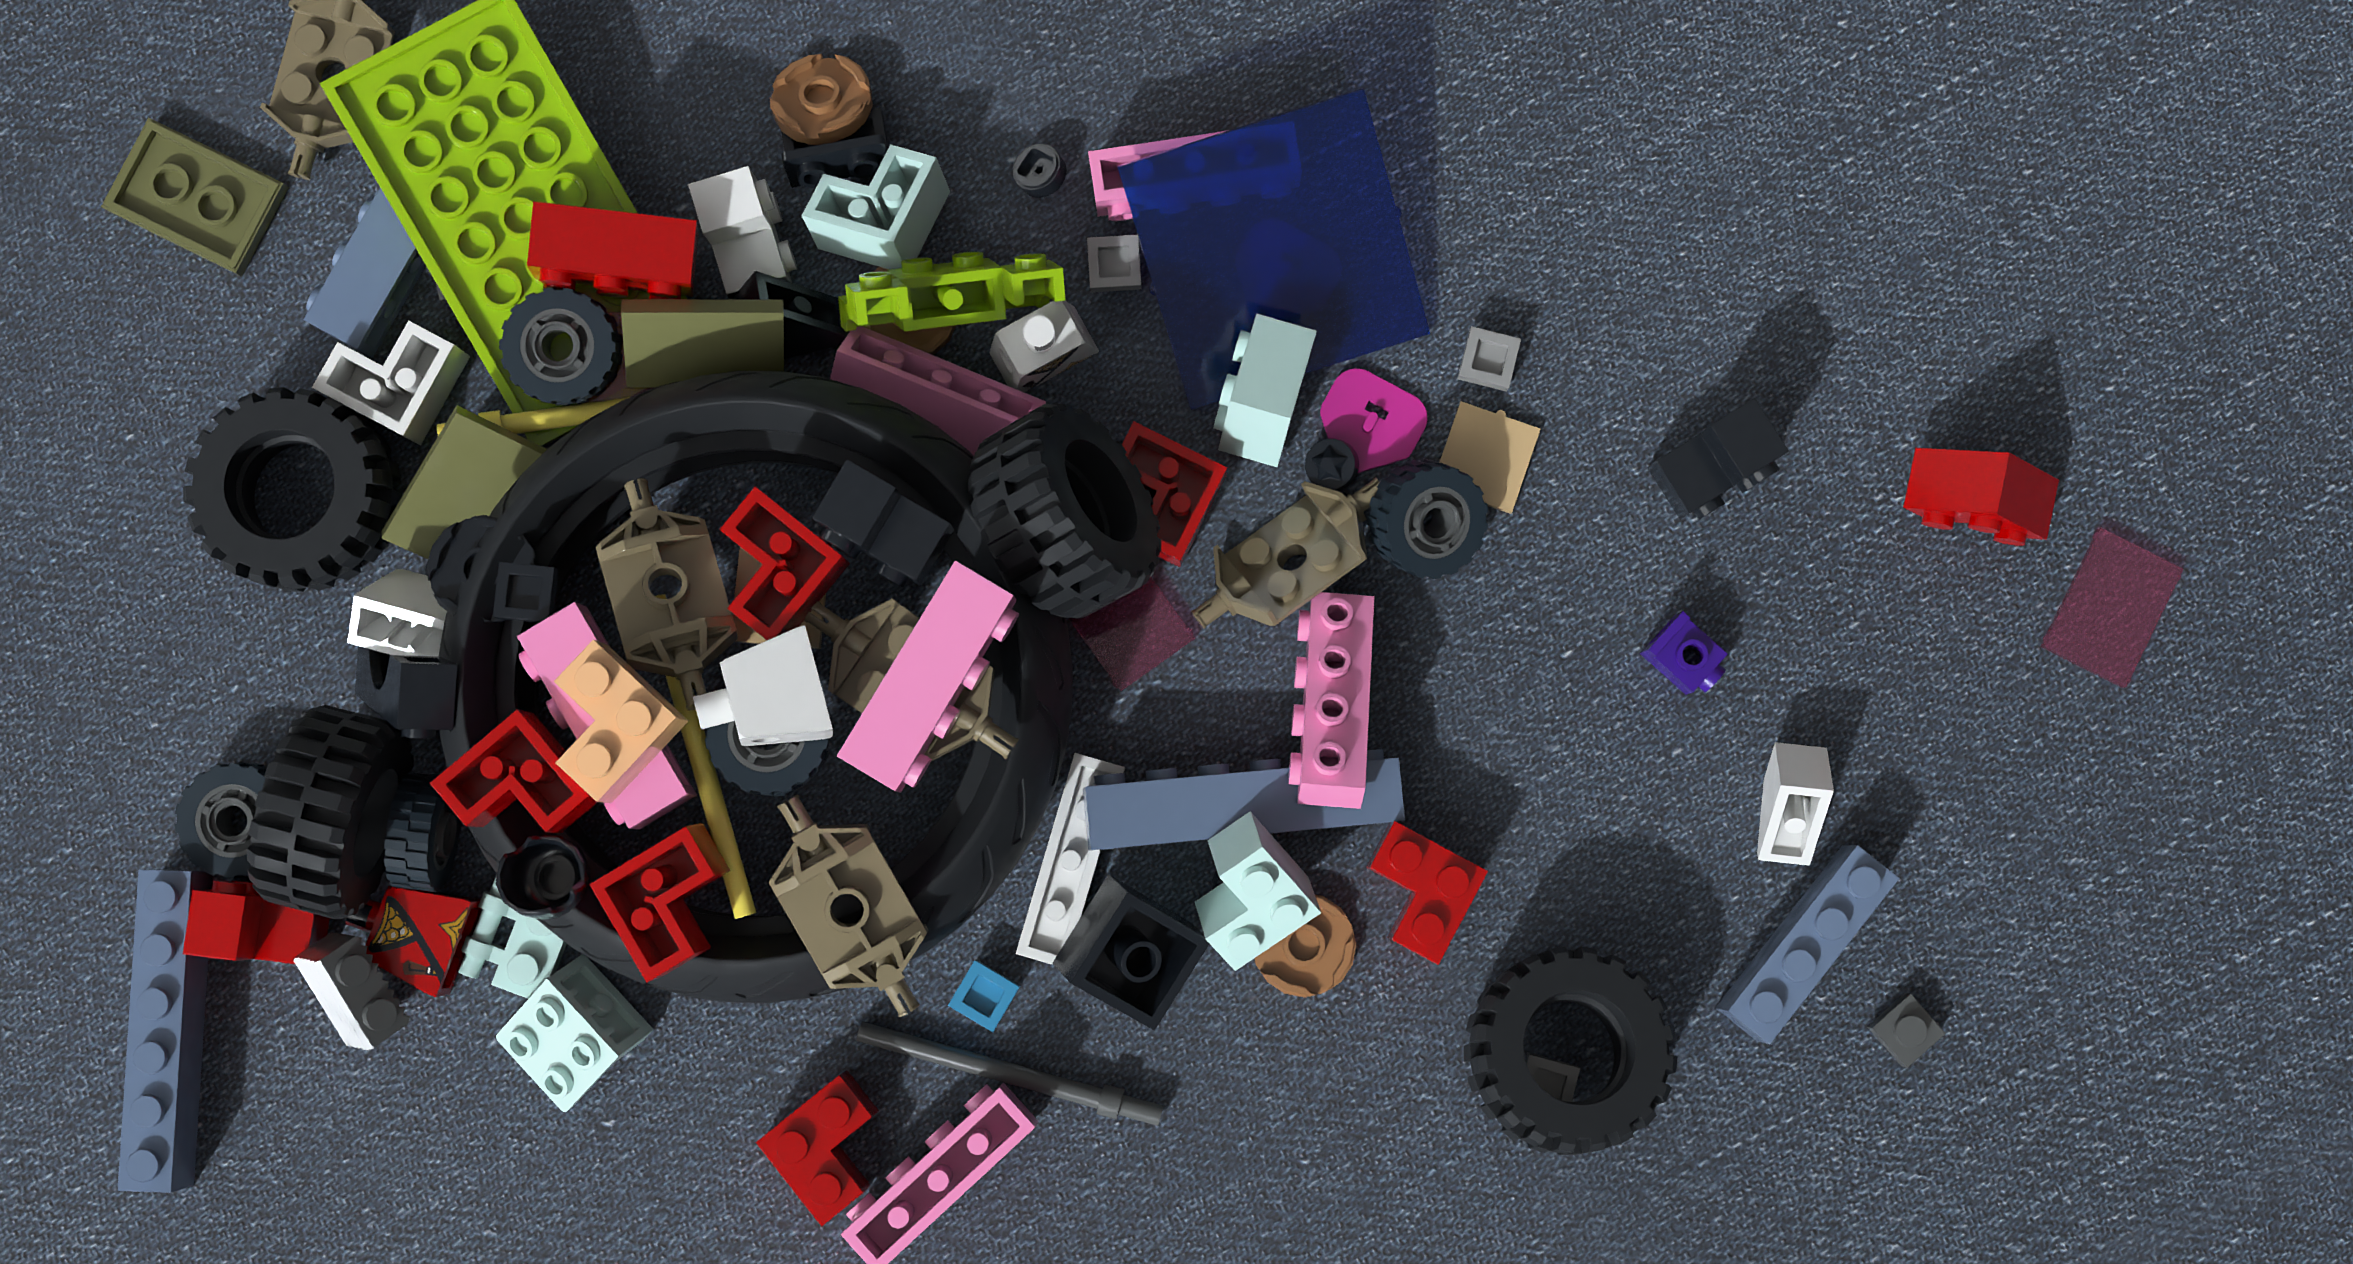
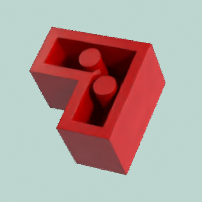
M1133 421L1122 446L1127 451L1125 455L1131 464H1135L1142 475L1140 480L1145 490H1149L1150 495L1154 497L1151 507L1154 515L1158 516L1160 530L1157 533V537L1161 539V552L1158 557L1181 567L1226 478L1227 467Z
M1915 448L1903 508L1921 516V524L1928 527L1951 530L1953 529L1954 522L1968 523V528L1994 533L1993 540L1996 542L2024 546L2026 538L2047 540L2059 479L2008 452Z
M757 487L751 490L719 529L763 564L727 609L766 640L799 627L805 620L808 612L813 610L811 609L813 605L822 599L850 564L842 555Z
M519 709L515 710L430 782L431 786L462 823L469 827H484L518 799L545 832L562 833L597 803L555 763L566 752L534 713Z
M1396 821L1389 822L1366 865V868L1411 892L1387 938L1439 965L1488 871Z
M699 823L685 826L589 885L647 983L665 976L711 948L684 899L731 870L704 824Z
M213 880L212 889L192 890L183 954L232 961L258 959L295 964L293 960L295 956L328 934L330 918L268 902L253 888L251 881L232 880V882Z
M847 1070L838 1075L755 1142L821 1227L870 1187L869 1182L840 1147L839 1143L873 1117L879 1110Z

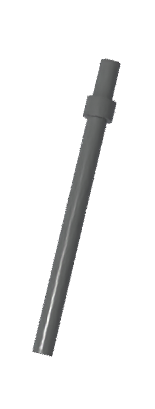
M865 1021L861 1022L856 1041L1092 1107L1097 1109V1115L1115 1120L1120 1115L1158 1126L1164 1107L1160 1104L1124 1095L1125 1089L1104 1084L1103 1088H1099Z

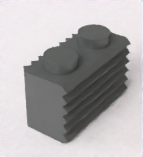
M331 932L295 956L293 960L345 1045L369 1051L409 1023L410 1016L403 1015L405 1007L398 1006L399 999L393 998L394 990L387 989L389 981L382 980L383 972L377 971L378 964L371 963L373 955L366 954L368 946L361 945L362 937Z

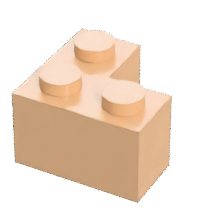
M594 639L553 681L595 720L555 763L596 802L612 803L689 721L610 646Z

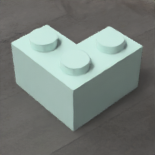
M890 144L869 186L823 174L802 214V218L818 249L889 270L902 268V260L918 257L950 190L936 157Z
M1256 313L1251 333L1243 330L1240 331L1232 359L1241 363L1237 376L1231 374L1226 376L1219 401L1220 406L1213 429L1222 431L1219 451L1278 467L1316 336V330Z
M1251 811L1207 840L1218 876L1223 883L1195 901L1205 939L1235 971L1321 914L1309 877Z

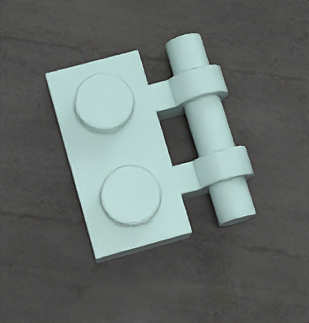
M496 874L490 892L484 891L478 905L483 910L473 935H467L461 949L465 955L458 972L462 975L478 979L485 960L498 965L491 985L529 999L548 977L556 973L567 943L536 918L523 916L503 903L495 884ZM502 916L516 920L505 948L492 943Z

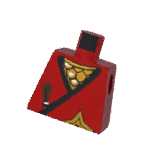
M389 886L382 903L369 899L364 908L358 909V913L346 917V925L370 933L365 946H368L366 954L373 955L372 963H377L379 967L433 997L450 995L465 955L461 951L466 936H472L482 908L478 907L480 899Z

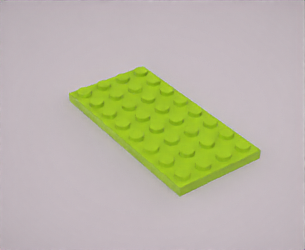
M477 0L319 84L512 413L562 407L532 398L523 393L524 390L521 387L515 386L509 378L511 377L509 371L503 367L501 361L503 354L502 350L499 349V339H502L504 331L501 328L504 320H508L512 314L510 310L516 304H521L526 300L525 296L533 292L537 294L544 292L543 289H545L543 288V282L535 279L527 267L533 201L637 213L516 1ZM576 284L575 291L591 297L607 308V313L613 316L618 324L616 328L618 334L622 335V340V299H649L650 296L646 291L629 290L627 298L609 297L596 294L597 288H594L592 285ZM681 296V299H687V297ZM568 333L559 334L551 343V354L556 361L565 360L573 350V341ZM624 344L621 345L622 363L617 367L615 372L617 376L613 383L609 382L601 395H594L585 403L633 397L651 388H627ZM579 425L524 434L528 440L544 447L568 434Z

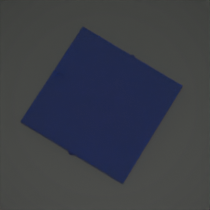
M1358 89L1117 166L1152 281L1149 291L1157 298L1191 410L1220 401L1227 374L1238 375L1241 363L1232 360L1241 330L1251 333L1256 313L1317 331L1305 374L1430 334L1399 220L1402 211L1395 205L1364 89Z

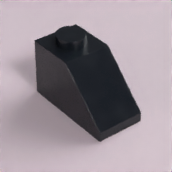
M754 271L732 298V300H783L784 359L839 346L850 333L841 327L839 300L837 297L758 271Z

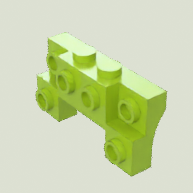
M982 252L957 253L952 255L953 262L933 264L932 258L902 260V268L890 269L887 272L879 271L860 274L859 282L845 284L846 295L838 296L841 327L845 331H853L857 327L895 323L905 332L1006 319V309L1027 306L1041 308L1048 304L1050 299L1055 302L1066 301L1063 268L1051 260H1046L1045 254L1019 255L1014 257L1015 264L999 266L989 258H983Z

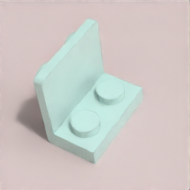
M582 954L548 977L496 1035V1039L560 1110L567 1112L613 1063L643 1042L654 1029L588 957Z

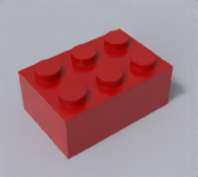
M533 201L527 267L535 279L543 282V288L545 289L553 287L563 290V288L575 290L576 284L592 285L594 288H597L596 294L609 297L627 298L629 290L646 291L650 294L649 299H681V296L693 297L699 238L697 220Z

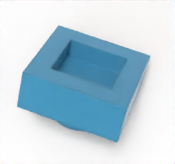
M974 960L948 1006L994 1032L1021 986L982 962Z

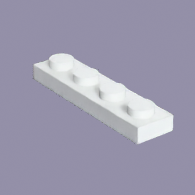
M1078 753L1074 754L1016 954L1052 964L1082 917L1101 850L1088 851L1083 788L1094 786L1093 776L1124 773L1125 767Z

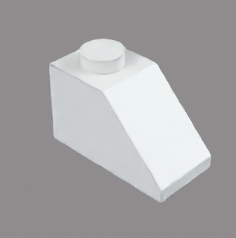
M1775 742L1763 782L1757 848L1758 860L1810 866L1834 792L1827 748Z

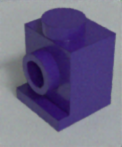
M1684 611L1674 615L1639 653L1685 695L1693 693L1698 687L1703 692H1707L1726 671L1719 663L1727 656V653L1698 628ZM1692 646L1699 652L1700 658L1696 665H1689L1684 661L1683 650L1685 647Z

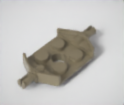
M365 0L289 1L288 6L295 12L270 104L268 106L265 103H261L260 108L295 138L294 144L296 148L290 170H288V174L291 176L310 180L317 152L324 153L325 148L353 142L319 83L322 82V74L329 65L342 63L347 69L392 45L395 31L364 3Z
M1376 477L1373 478L1371 482L1353 495L1348 494L1347 496H1344L1341 492L1304 481L1301 483V486L1306 496L1226 554L1222 552L1218 544L1213 547L1216 584L1219 589L1215 591L1216 594L1196 609L1191 610L1202 628L1205 629L1206 626L1227 611L1232 616L1240 614L1266 625L1275 626L1367 559L1363 522L1367 519L1364 512L1371 507L1369 506L1371 498L1375 496L1378 490L1377 486L1380 483ZM1292 556H1307L1305 562L1295 570L1283 569L1285 562Z
M644 478L637 479L642 499L638 498L634 480H631L624 485L632 509L630 512L631 517L596 546L626 660L633 669L676 677L677 680H680L687 710H696L692 689H696L697 695L707 693L702 678L703 670L738 639L732 612L727 609L729 602L705 519L658 510L657 505H653L648 480ZM662 575L676 577L682 583L680 591L670 599H661L654 596L650 591V585L657 577Z
M890 599L851 620L847 618L845 620L817 601L811 609L829 622L825 623L810 612L805 617V622H809L831 638V642L834 643L828 691L863 713L920 618L901 606L894 599ZM990 665L973 691L964 687L954 704V707L961 710L956 722L944 739L935 735L924 754L931 758V761L973 739L976 742L980 740L1002 755L1004 759H1007L1012 751L996 741L995 737H999L1013 748L1019 742L1018 738H1015L993 723L994 719L989 717L995 669Z
M798 794L791 797L788 801L782 802L777 807L794 833L791 837L794 843L768 883L829 988L878 987L880 991H886L899 1017L908 1014V1008L912 1012L920 1004L904 980L905 974L903 970L925 938L928 928L926 924H922L869 832L870 827L868 824L818 826L817 822L813 823ZM842 894H852L858 897L864 907L863 916L857 922L851 924L838 921L834 917L831 908L832 902L836 897Z

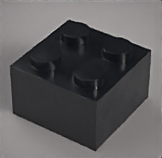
M1108 874L1052 964L1072 985L1155 1031L1210 943L1205 939L1204 934L1191 922Z

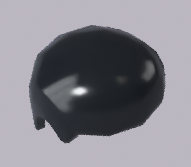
M529 836L519 848L511 853H505L501 857L495 884L503 903L519 914L541 920L553 919L569 913L586 895L587 887L590 883V866L582 849L562 836Z

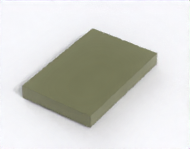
M148 117L101 207L242 277L289 187Z
M622 299L621 316L627 388L658 387L701 375L735 371L784 372L783 300Z
M456 405L382 529V539L429 559L432 545L447 527L474 516H489L520 475L547 449Z

